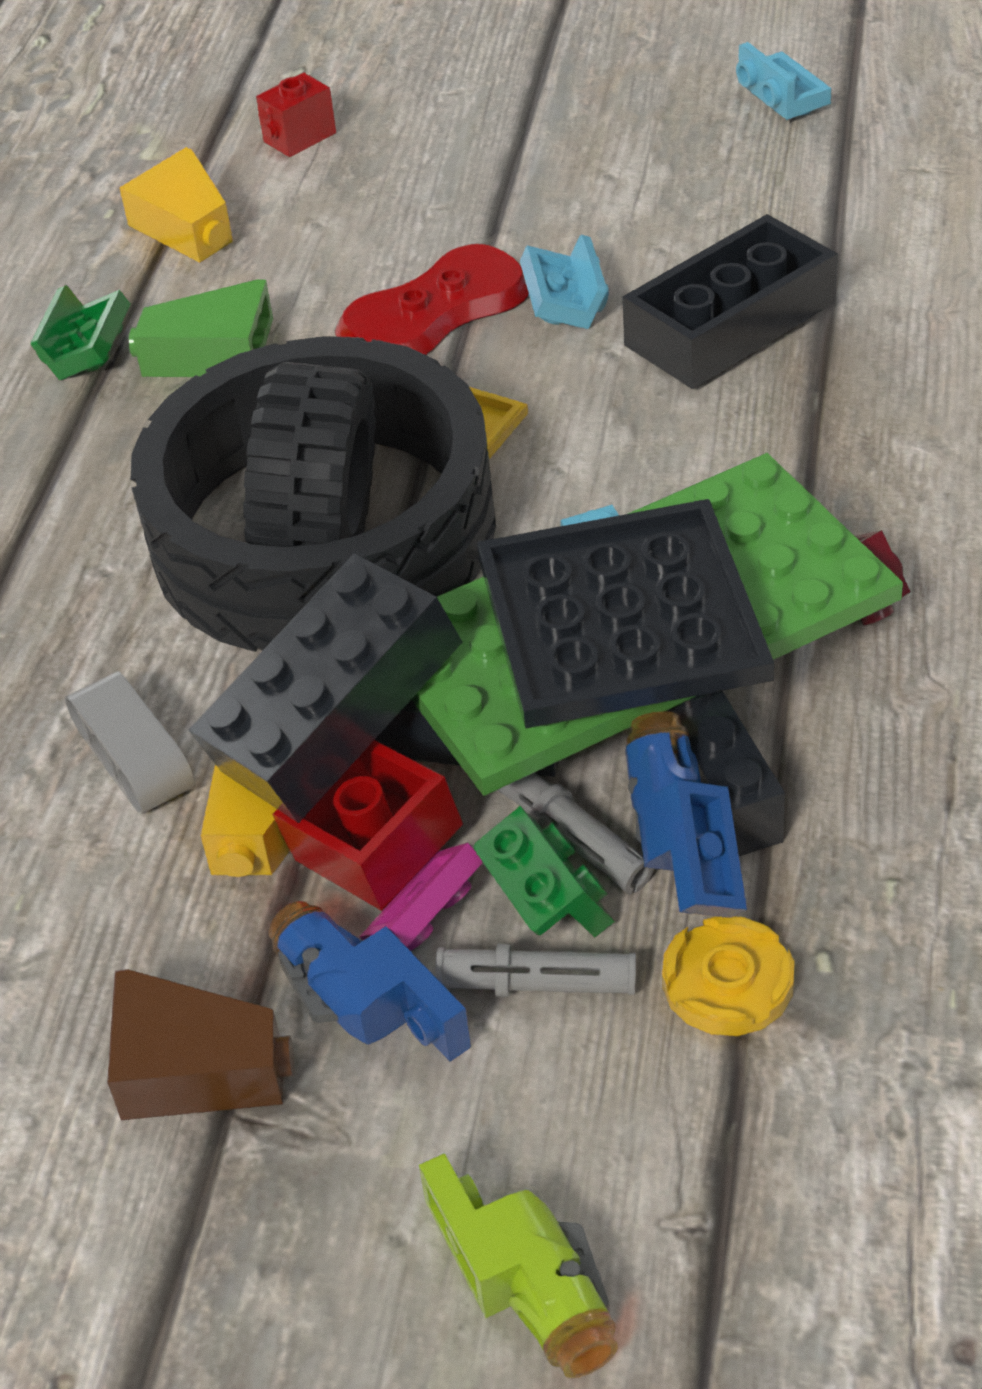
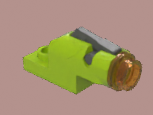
M445 1153L419 1164L425 1203L485 1318L511 1307L538 1340L548 1362L552 1366L560 1367L568 1378L584 1377L606 1365L614 1357L618 1349V1344L613 1336L616 1324L610 1315L609 1300L581 1224L558 1222L547 1205L530 1190L509 1194L484 1206L478 1189L470 1175L466 1174L458 1178Z

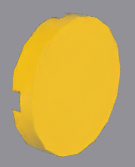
M715 916L703 919V926L696 927L689 932L688 927L676 934L664 952L662 989L670 1008L687 1025L711 1035L741 1036L763 1030L782 1016L793 997L794 960L789 949L787 953L785 947L779 943V936L772 929L749 918Z

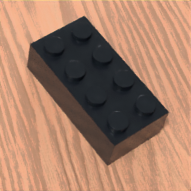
M766 214L622 296L624 346L689 388L694 389L834 304L836 301L838 253Z
M354 553L189 728V731L222 773L297 823H300L463 641L436 596Z

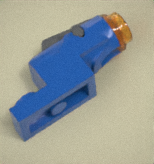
M652 712L635 718L631 722L632 733L626 739L625 756L629 779L628 790L631 793L632 807L635 809L636 839L642 845L644 866L646 868L674 871L680 913L731 918L746 911V898L728 787L701 783L698 762L690 746L689 731L681 725L678 714L673 712Z
M296 901L285 906L273 918L269 927L272 949L279 957L282 970L315 1023L337 1021L351 1036L365 1044H372L407 1023L412 1034L422 1045L428 1046L432 1043L449 1062L471 1048L466 1008L387 926L361 941L340 927L321 907L310 905L305 901Z

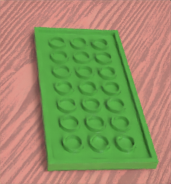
M768 453L630 512L635 513L699 500H710L773 660L902 599L903 582ZM481 577L437 597L463 643L411 700L482 795L485 796L693 697L525 729L484 577Z

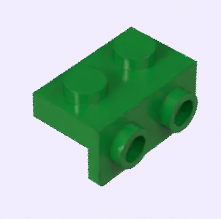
M67 285L62 286L56 290L30 342L31 347L35 350L38 358L49 367L59 380L84 370L93 372L108 361L110 348L116 336L123 329L122 322L131 303L119 289L83 305Z
M519 806L475 842L473 848L527 926L536 935L544 934L568 913L594 938L615 922L600 903V900L608 895L607 891L584 864L577 870L574 868L568 858L576 850L553 822L543 829Z

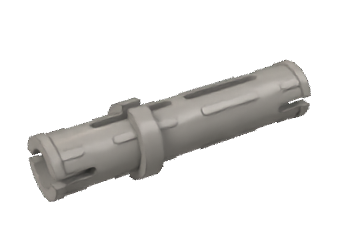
M534 772L498 789L501 794H504L521 806L543 829L553 822L579 855L610 877L628 895L632 894V891L634 893L638 892L650 879L654 868H646L644 866L643 855L625 843L623 839L596 818L580 808L573 801L572 793L561 784L552 785Z
M498 943L496 950H459L438 947L435 977L445 988L495 990L496 997H509L510 990L564 993H628V995H635L636 953L511 951V944ZM475 967L529 968L530 972H474L473 969ZM543 969L598 970V971H600V974H599V975L542 974V970H543Z

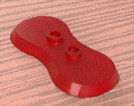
M470 244L457 247L444 254L430 269L410 282L390 289L373 292L354 300L346 307L336 324L335 335L336 337L364 338L368 342H371L372 339L407 346L426 355L448 333L459 326L476 319L503 313L522 303L529 296L522 267L512 256L490 245Z

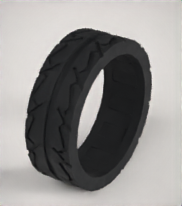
M322 336L286 341V344L282 345L274 343L230 357L205 369L207 373L202 376L195 375L168 395L148 419L152 421L148 428H142L131 453L130 480L136 482V486L131 489L136 501L140 522L144 529V536L153 569L164 598L193 627L219 642L256 652L258 649L263 651L354 553L438 597L475 580L481 570L477 542L493 539L496 530L484 415L468 384L445 365L441 366L437 360L407 346L372 339L371 342H368L364 338ZM283 362L351 368L361 371L369 378L373 386L372 394L375 398L374 416H376L375 444L403 450L428 462L441 473L439 480L419 502L393 520L362 534L324 544L293 547L248 544L219 536L192 521L202 502L225 479L247 466L248 439L251 436V421L253 411L257 407V396L260 387L264 386V377L267 372Z

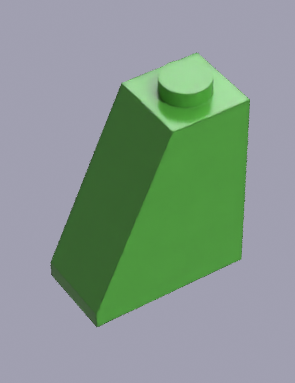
M256 279L144 307L137 326L132 327L129 333V350L131 356L138 359L142 377L202 376L207 373L205 369L230 357L264 347L273 322L266 279Z

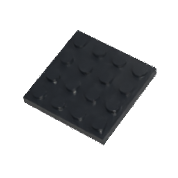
M709 499L477 542L481 570L525 729L774 681V660Z

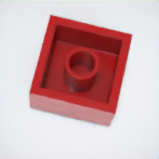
M375 740L300 823H297L278 809L272 814L295 861L380 911L384 910L463 825L444 776Z

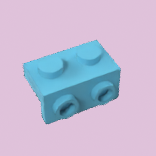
M749 42L739 45V62L736 65L738 82L786 120L796 116L807 115L812 110L831 104V87L783 51L766 56Z
M580 235L570 256L526 246L520 259V264L535 317H539L551 324L564 323L589 329L596 313L604 309L609 294V288L605 283L600 268V260L596 255L591 237Z

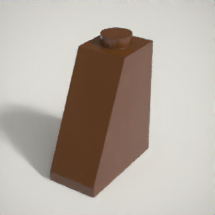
M129 969L115 971L107 1083L121 1121L283 1105V1077L294 1076V1050L291 1035L280 1036L273 1009Z

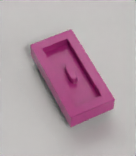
M467 842L437 852L359 936L361 940L367 939L387 926L410 951L422 944L434 929L430 921L441 909H447L456 904L470 890L472 884L468 879L483 863L476 851Z

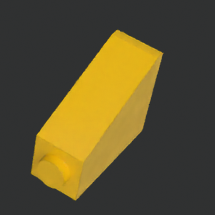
M188 147L183 148L119 187L128 226L199 263L233 242L226 202L193 150Z
M216 765L213 771L200 835L211 875H228L231 877L272 875L290 852L272 816L277 809L222 773Z

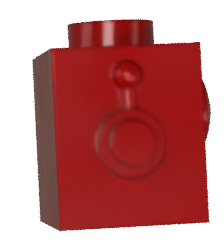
M304 72L295 77L285 78L280 81L279 85L256 96L263 142L289 158L337 133L330 87Z

